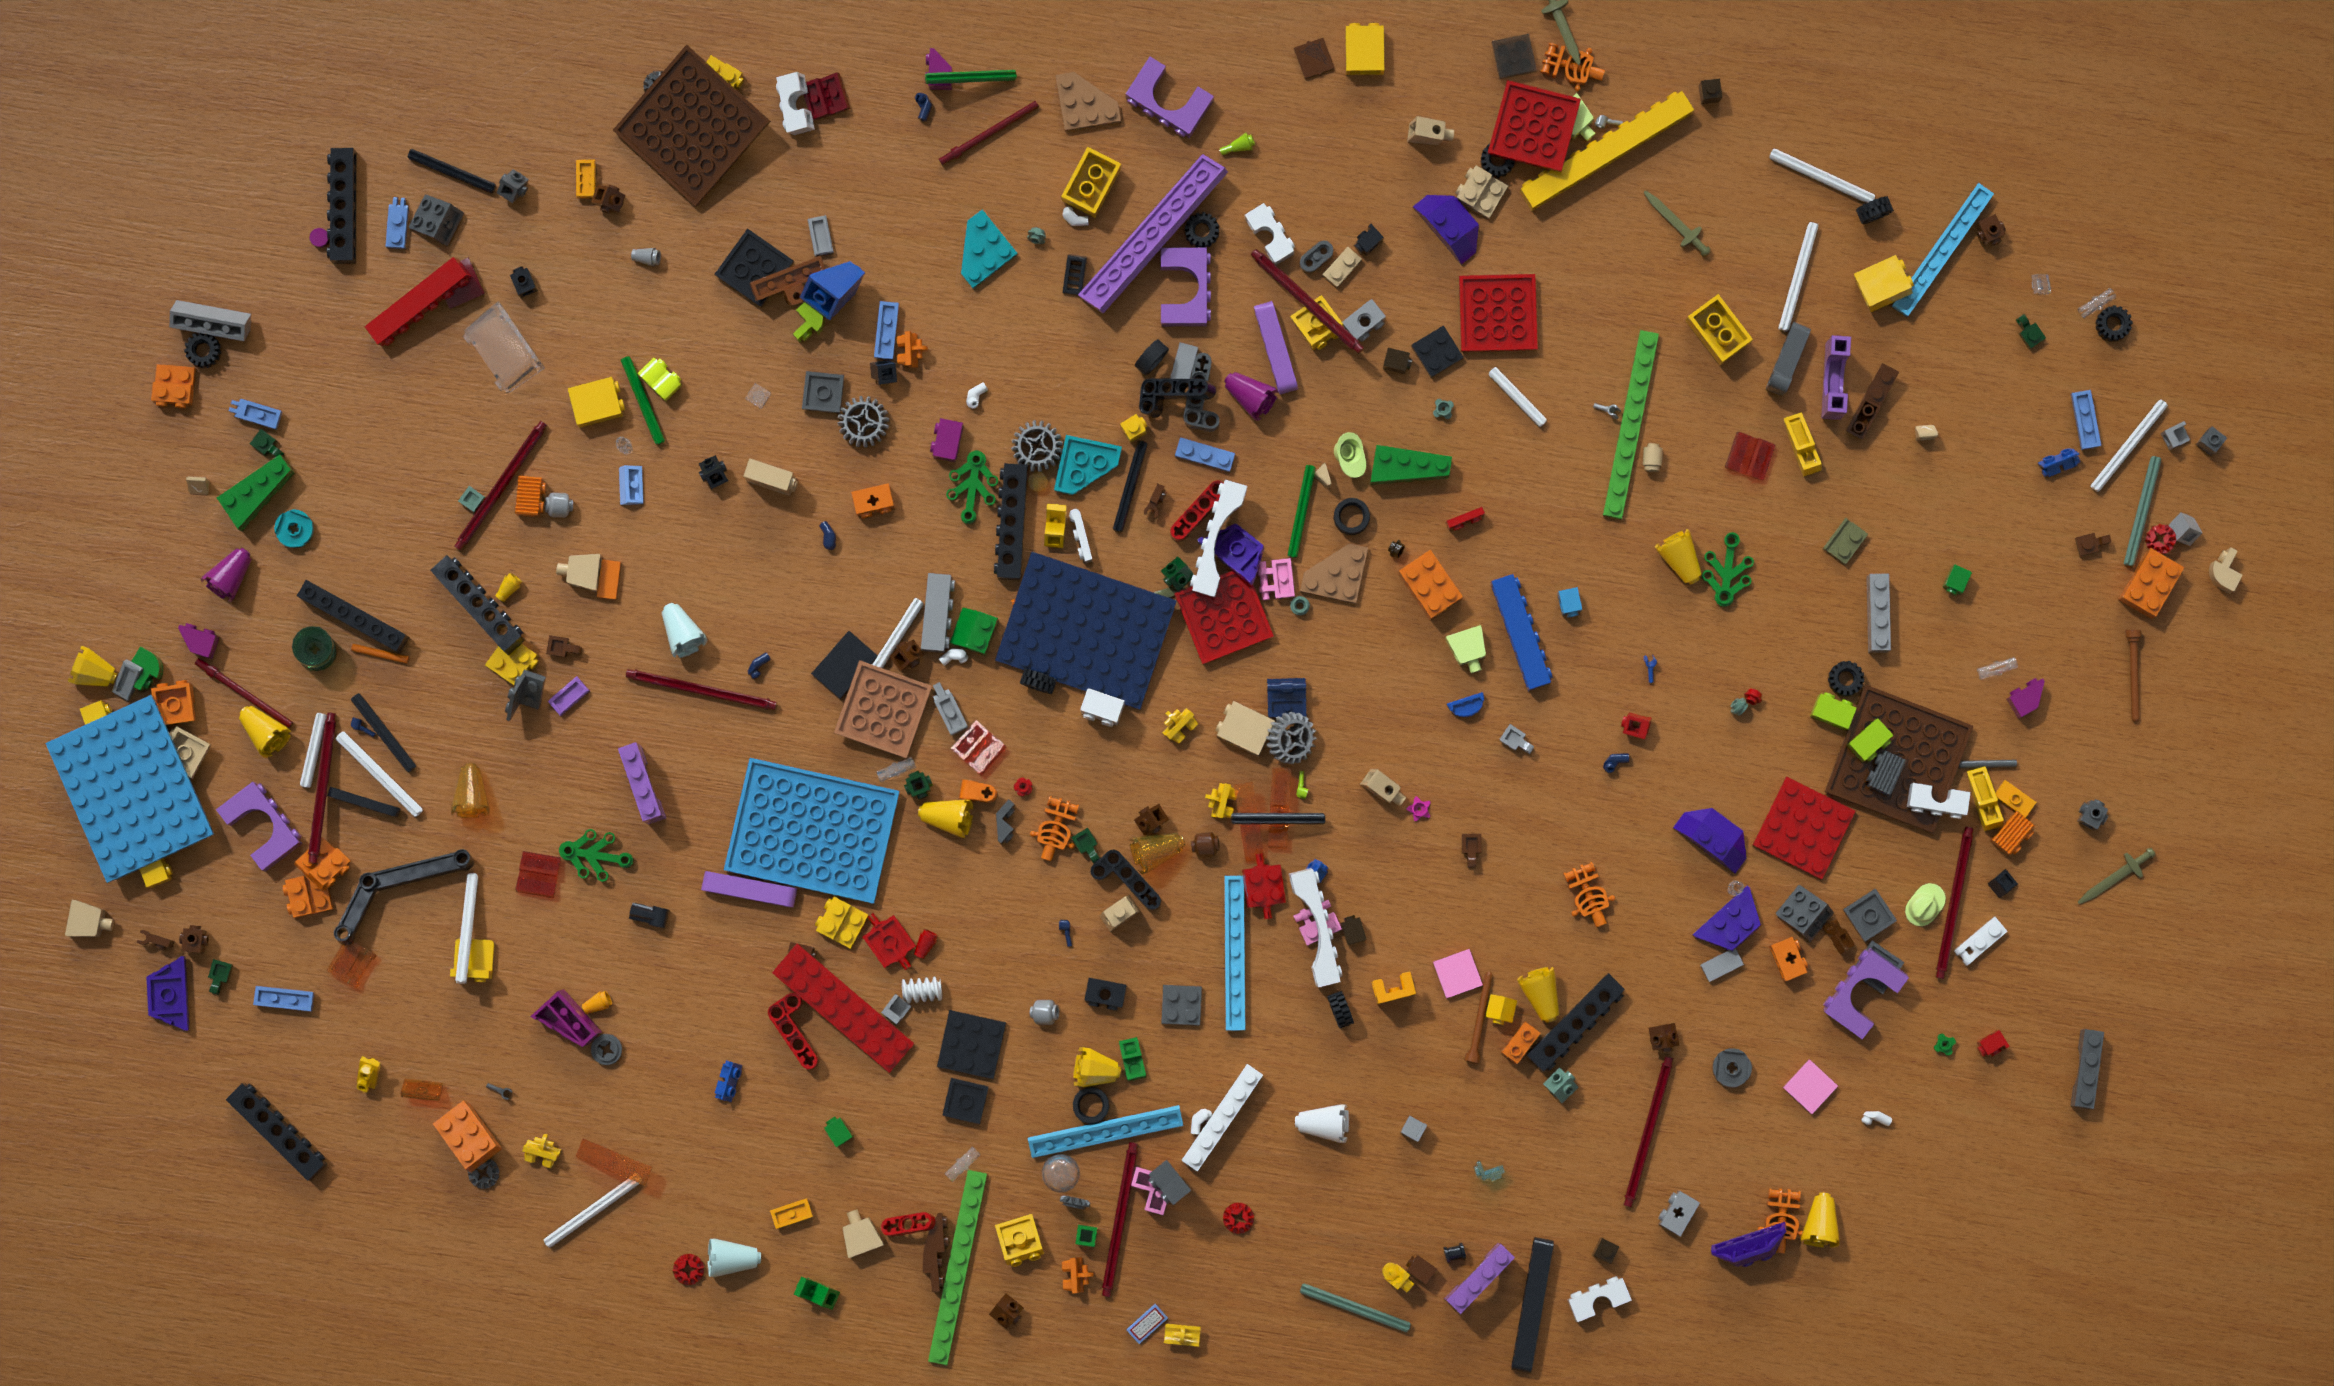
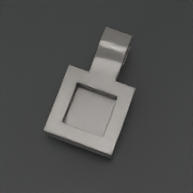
M1509 724L1499 741L1514 751L1519 746L1530 754L1534 748L1533 745L1523 740L1526 734Z

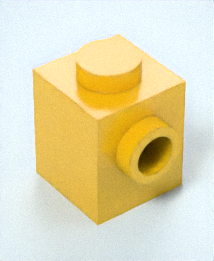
M1137 414L1120 423V427L1130 443L1147 434L1145 429L1147 424L1143 417L1139 418Z
M1491 994L1486 1017L1493 1019L1492 1023L1504 1025V1022L1512 1023L1517 1000Z

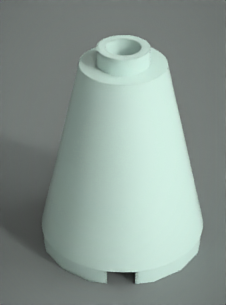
M670 603L663 608L662 617L673 657L676 658V655L679 658L689 656L699 650V645L702 644L704 646L707 643L706 635L678 604Z
M715 1238L709 1239V1277H718L757 1267V1264L761 1263V1252H757V1248Z

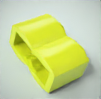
M653 358L638 372V375L666 402L682 386L680 383L681 378L675 372H668L666 370L668 366L661 359L657 361Z

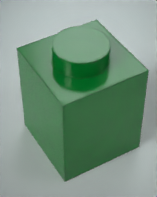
M1954 564L1947 575L1943 588L1951 595H1961L1972 572Z
M833 1117L826 1122L827 1126L824 1129L836 1148L854 1137L841 1117L838 1119Z
M1078 1224L1075 1244L1095 1247L1098 1227Z

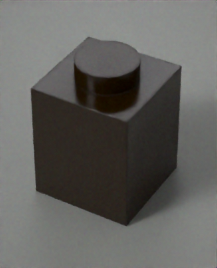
M1720 78L1700 82L1701 104L1721 101Z
M1388 348L1383 369L1405 374L1406 369L1410 370L1412 359L1409 358L1410 353Z
M1355 915L1344 918L1345 922H1342L1341 926L1347 946L1367 940L1360 917L1355 918Z
M1600 1237L1592 1255L1612 1264L1619 1246Z

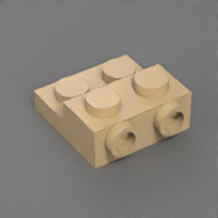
M1475 166L1474 169L1470 168L1465 176L1467 179L1465 185L1460 184L1455 194L1458 195L1457 199L1461 204L1489 219L1508 185L1492 177V174Z
M176 726L175 729L170 731V735L188 776L193 779L211 744Z

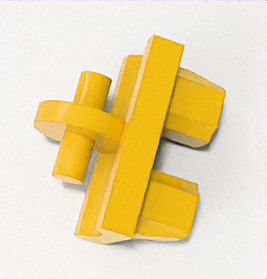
M1187 708L1182 713L1178 709L1173 714L1167 711L1165 714L1169 718L1164 722L1167 728L1162 733L1179 744L1185 738L1180 729L1185 725L1191 731L1198 723L1193 717L1194 714Z
M1219 783L1218 790L1212 789L1211 795L1205 794V799L1210 800L1208 807L1213 808L1211 817L1231 818L1234 810L1232 807L1226 806L1227 799H1237L1238 790L1232 788L1230 784Z
M362 1056L359 1063L356 1089L363 1092H368L369 1088L375 1089L380 1062L374 1058L367 1060L366 1057Z
M544 1134L542 1139L535 1137L534 1141L527 1140L522 1151L525 1152V1161L534 1163L537 1156L544 1157L542 1165L552 1168L561 1153V1149L553 1147L554 1142L548 1141V1134Z
M1387 1263L1384 1265L1382 1270L1384 1279L1397 1290L1402 1288L1407 1293L1414 1285L1408 1279L1410 1274L1398 1264Z
M1166 1324L1164 1343L1199 1346L1201 1327Z

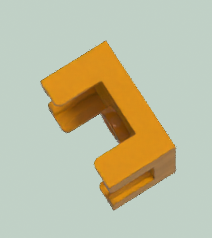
M1405 972L1400 975L1402 990L1399 987L1388 989L1389 993H1386L1382 979L1372 981L1371 984L1377 1005L1415 995L1416 991L1411 972Z

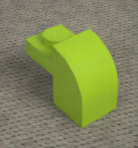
M804 302L796 309L797 313L805 320V323L793 333L798 342L806 341L812 335V330L819 335L824 327V316Z

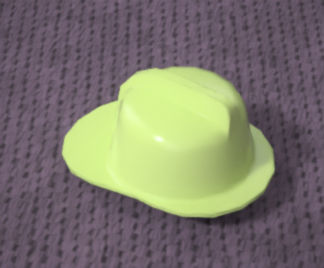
M1347 432L1343 434L1334 447V456L1347 476L1351 478L1360 477L1366 469L1362 441L1355 433Z
M1928 883L1922 885L1915 892L1905 909L1906 917L1912 924L1916 926L1928 925L1939 914L1946 899L1941 887Z

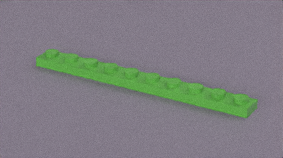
M1643 330L1639 332L1603 516L1622 519L1659 336L1658 333Z
M972 1170L967 1172L930 1349L929 1362L948 1365L987 1173Z

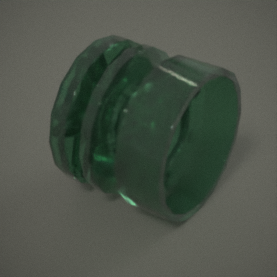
M310 626L303 628L293 639L292 650L294 656L303 667L310 671L318 672L325 670L336 659V644L329 634L320 627ZM315 647H318V648H319V651H317V654H314V653L312 652V651L315 650Z

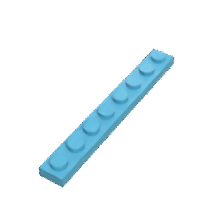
M1980 183L1976 185L1911 279L1914 283L1912 287L1913 294L1895 301L1891 307L1904 316H1909L1992 198L1993 192Z
M1225 876L1226 1031L1245 1030L1243 876Z
M1178 1105L1028 1137L1031 1156L1034 1158L1184 1125Z

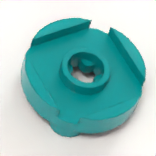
M292 509L282 513L277 518L274 530L278 540L283 545L289 548H301L311 540L314 533V524L306 513ZM298 524L297 528H299V531L291 534L290 526Z

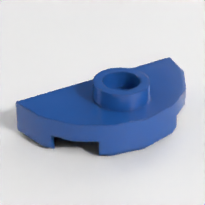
M1481 692L1447 703L1446 705L1456 716L1471 717L1481 709L1484 695Z

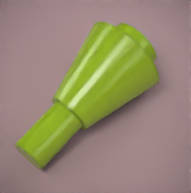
M1246 132L1230 145L1220 148V152L1222 155L1233 151L1253 150L1252 146L1255 145L1252 135H1248Z

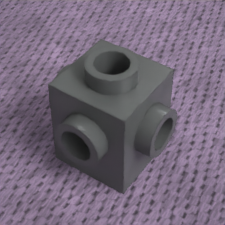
M513 169L501 177L497 194L513 203L520 196L523 197L528 190L526 185L529 179Z
M2097 799L2094 801L2090 800L2087 803L2084 802L2079 810L2081 815L2077 822L2093 831L2098 830L2100 824L2104 825L2108 818L2106 814L2108 809L2104 807L2105 804Z

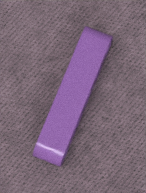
M1270 301L1254 306L1279 394L1298 390L1273 302Z
M708 871L704 873L701 890L791 908H794L797 889Z

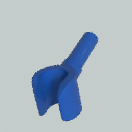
M1646 655L1643 658L1648 667L1649 683H1653V667L1657 664L1654 655H1652L1653 659L1648 662Z

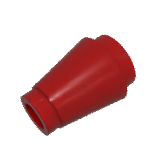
M927 929L920 932L914 955L925 959L936 944L938 935Z

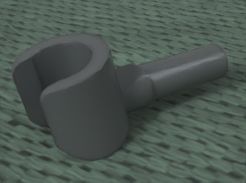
M487 1084L486 1088L501 1094L503 1099H510L503 1095L505 1090L512 1092L510 1088L502 1089L492 1084Z

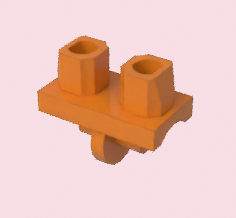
M905 331V335L897 336L898 347H905V353L898 354L897 363L911 368H918V359H922V352L928 351V347L922 346V339H918V335L911 333V331Z
M1083 1257L1070 1258V1260L1062 1262L1063 1272H1071V1279L1063 1280V1290L1072 1291V1293L1084 1292V1285L1089 1284L1088 1277L1094 1276V1272H1088V1265H1083Z

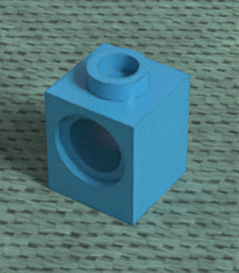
M1578 587L1558 591L1557 595L1562 616L1567 615V618L1578 616V612L1582 611Z

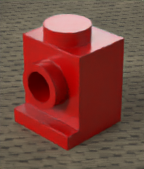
M1629 712L1627 716L1623 717L1621 727L1624 728L1623 733L1645 739L1648 736L1652 718ZM1634 721L1639 722L1640 726H1639V727H1635V726L1633 725V722H1634Z
M2000 1030L1994 1031L1977 1042L1979 1046L1977 1050L1982 1057L1989 1054L1994 1056L2002 1051L2001 1047L2003 1049L2010 1047Z

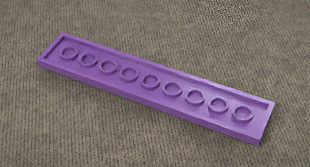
M1202 154L1078 296L1101 313H1104L1228 173L1226 168Z

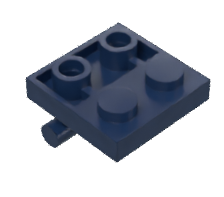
M1306 678L1267 679L1268 718L1282 717L1283 713L1289 714V712L1307 716Z

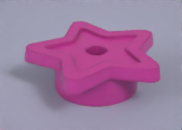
M1416 796L1413 805L1408 806L1406 809L1413 813L1414 821L1421 817L1429 818L1430 814L1427 809L1431 802H1422Z

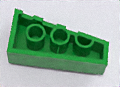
M1376 445L1370 485L1448 479L1452 456Z
M278 455L218 496L217 500L237 529L243 532L250 521L258 515L259 511L271 501L276 492H279L295 473L286 459Z

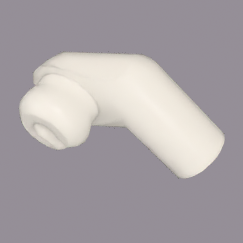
M1072 207L1064 208L1063 218L1071 226L1089 225L1088 216H1077L1073 212Z
M984 382L968 391L966 400L968 407L972 409L978 407L979 396L988 391Z
M952 648L942 655L939 660L944 666L953 659L959 660L960 663H965L968 660V655L963 649Z
M1201 1109L1193 1115L1191 1134H1200L1201 1124L1212 1116L1210 1110Z
M1866 1111L1862 1118V1122L1867 1125H1871L1872 1120L1878 1121L1885 1126H1889L1892 1122L1891 1117L1879 1111Z

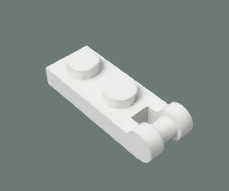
M1073 509L1070 511L1069 517L1076 525L1073 533L1075 540L1080 541L1081 548H1078L1080 560L1084 559L1085 563L1093 562L1081 513L1079 510Z
M1993 917L1957 947L1954 952L1957 956L1960 955L1962 957L1963 963L1967 966L2008 931L1996 917ZM1967 947H1970L1973 951L1970 955L1965 950Z

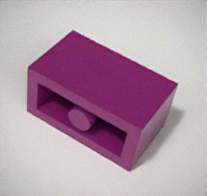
M940 418V422L936 423L934 434H937L936 441H932L930 448L933 458L956 463L964 427L962 422Z

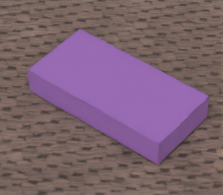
M576 676L548 702L562 716L590 690Z

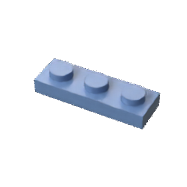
M880 301L874 352L875 359H894L899 303Z
M2091 390L2071 393L2081 450L2100 447L2101 441Z
M1181 437L1175 453V457L1230 472L1235 456L1233 452Z
M256 986L253 1005L312 1011L315 992Z

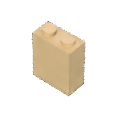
M749 458L743 476L747 482L788 496L791 495V492L796 491L798 481H796L793 472Z
M1233 701L1232 705H1227L1223 713L1226 715L1224 721H1219L1216 727L1217 737L1258 757L1267 740L1266 737L1270 733L1267 729H1272L1271 722H1275V720Z

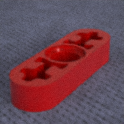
M927 1212L891 1217L882 1222L881 1231L883 1234L891 1237L930 1231L934 1228L936 1220L932 1214ZM926 1218L929 1219V1222H926V1225L921 1223L918 1224V1221L921 1222L925 1221ZM911 1219L912 1226L906 1230L904 1227L905 1221ZM891 1224L896 1226L898 1225L899 1227L891 1228V1231L888 1230V1227H890Z

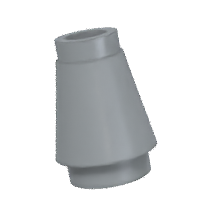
M656 248L633 249L631 259L632 261L654 267L660 263L661 252L656 250Z

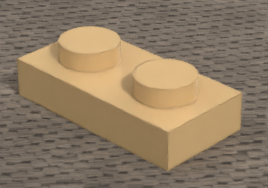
M1347 247L1322 276L1337 288L1362 261V258Z

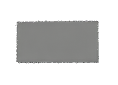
M827 216L808 219L815 257L834 253Z
M1179 343L1170 379H1190L1198 347Z
M128 659L123 661L112 692L129 701L135 690L133 686L140 677L143 668Z
M1735 949L1733 952L1727 951L1700 966L1708 982L1744 964Z

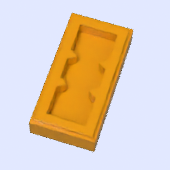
M576 160V198H593L596 190V160Z
M2006 780L2002 782L1995 792L1998 800L2015 812H2020L2025 818L2036 804V801Z

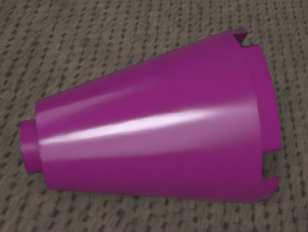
M1237 372L1230 373L1225 378V388L1256 421L1262 419L1259 417L1262 413L1266 415L1277 399L1275 393H1278V390L1273 386Z
M236 548L203 575L201 582L203 583L205 580L207 582L206 587L222 599L225 596L228 597V602H232L252 560L249 557L251 554L244 548L240 550Z

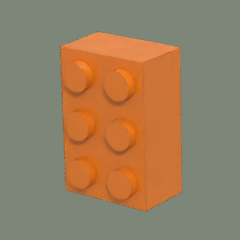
M2150 548L2145 552L2118 600L2148 618L2153 619L2158 615L2185 567Z
M1431 550L1398 572V575L1430 621L1463 598Z
M465 1100L433 1123L465 1170L471 1173L502 1150L476 1111Z

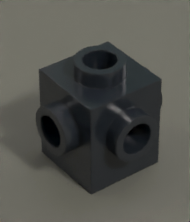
M716 455L699 463L702 470L699 472V475L703 482H708L711 489L728 481L725 474L727 468L723 460L718 461Z

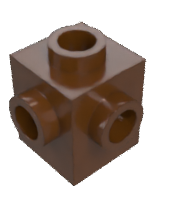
M597 185L591 203L599 206L602 212L611 214V211L619 213L623 206L625 195L619 192L620 189L615 186Z
M1996 214L1979 221L1975 225L1978 230L1976 232L1977 237L1985 246L1988 244L1994 246L2002 242L2001 238L2004 237L2006 228L2003 222L1998 220Z
M913 639L908 643L906 641L901 642L896 646L897 650L889 657L901 672L908 667L911 669L915 668L921 663L919 659L925 654Z
M1160 804L1150 809L1148 806L1138 812L1140 816L1134 819L1144 836L1152 833V835L1162 830L1161 826L1169 820Z
M190 925L189 929L183 928V932L180 933L179 943L182 944L181 951L204 954L205 946H208L209 935L206 934L207 931L201 930V926Z
M1675 1023L1648 1028L1653 1051L1661 1049V1053L1673 1051L1672 1047L1680 1046Z
M1006 1293L989 1315L1007 1329L1011 1323L1016 1325L1022 1316L1019 1313L1024 1307Z

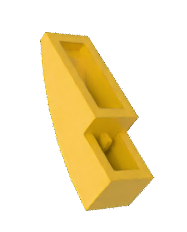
M1802 412L1784 418L1785 427L1803 477L1821 471L1822 463Z
M1986 767L1967 771L1971 792L1983 830L1987 831L2002 827L2004 820Z

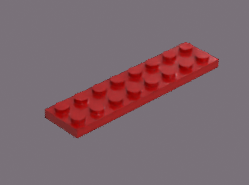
M798 943L772 971V974L887 1072L890 1073L915 1044Z

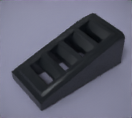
M1067 255L1062 293L1078 295L1082 291L1087 265L1086 256ZM1072 261L1082 262L1081 266L1071 263ZM1070 269H1078L1081 270V272H1070ZM1069 276L1078 277L1080 279L1079 281L1069 280ZM1068 284L1079 285V286H1078V289H1076V288H1069V287H1068Z

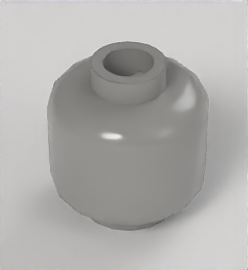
M550 493L549 497L545 498V512H548L550 517L565 518L568 516L569 511H573V500H569V495L566 493Z
M1037 1000L1030 1007V1017L1033 1018L1037 1025H1052L1059 1018V1006L1053 1000Z

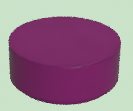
M323 228L314 229L310 233L311 243L318 248L325 247L329 243L327 231Z

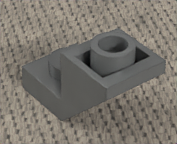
M1009 799L996 813L998 842L1000 844H1003V842L1008 843L1014 836L1012 833L1014 829L1003 820L1005 817L1008 819L1015 812L1013 809L1015 804Z

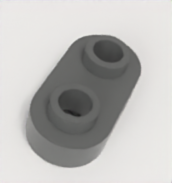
M1320 241L1301 257V269L1306 273L1316 271L1332 257V244L1328 241ZM1324 248L1327 250V253L1321 254L1320 250ZM1312 261L1313 265L1308 267L1306 262Z

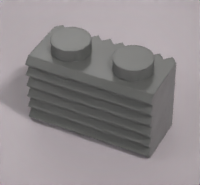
M1884 751L1882 754L1879 753L1874 762L1877 766L1874 771H1870L1866 779L1869 782L1867 787L1890 796L1907 760L1888 751Z

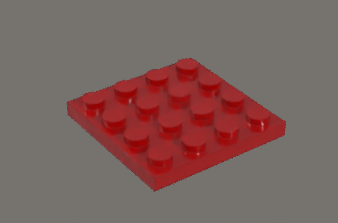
M1507 80L1488 154L1561 173L1581 99Z
M1535 274L1459 276L1461 352L1538 350Z
M1234 571L1219 576L1220 582L1215 597L1192 590L1193 587L1174 593L1202 665L1274 637L1254 585H1250Z
M1786 776L1752 846L1822 880L1852 820L1855 810Z

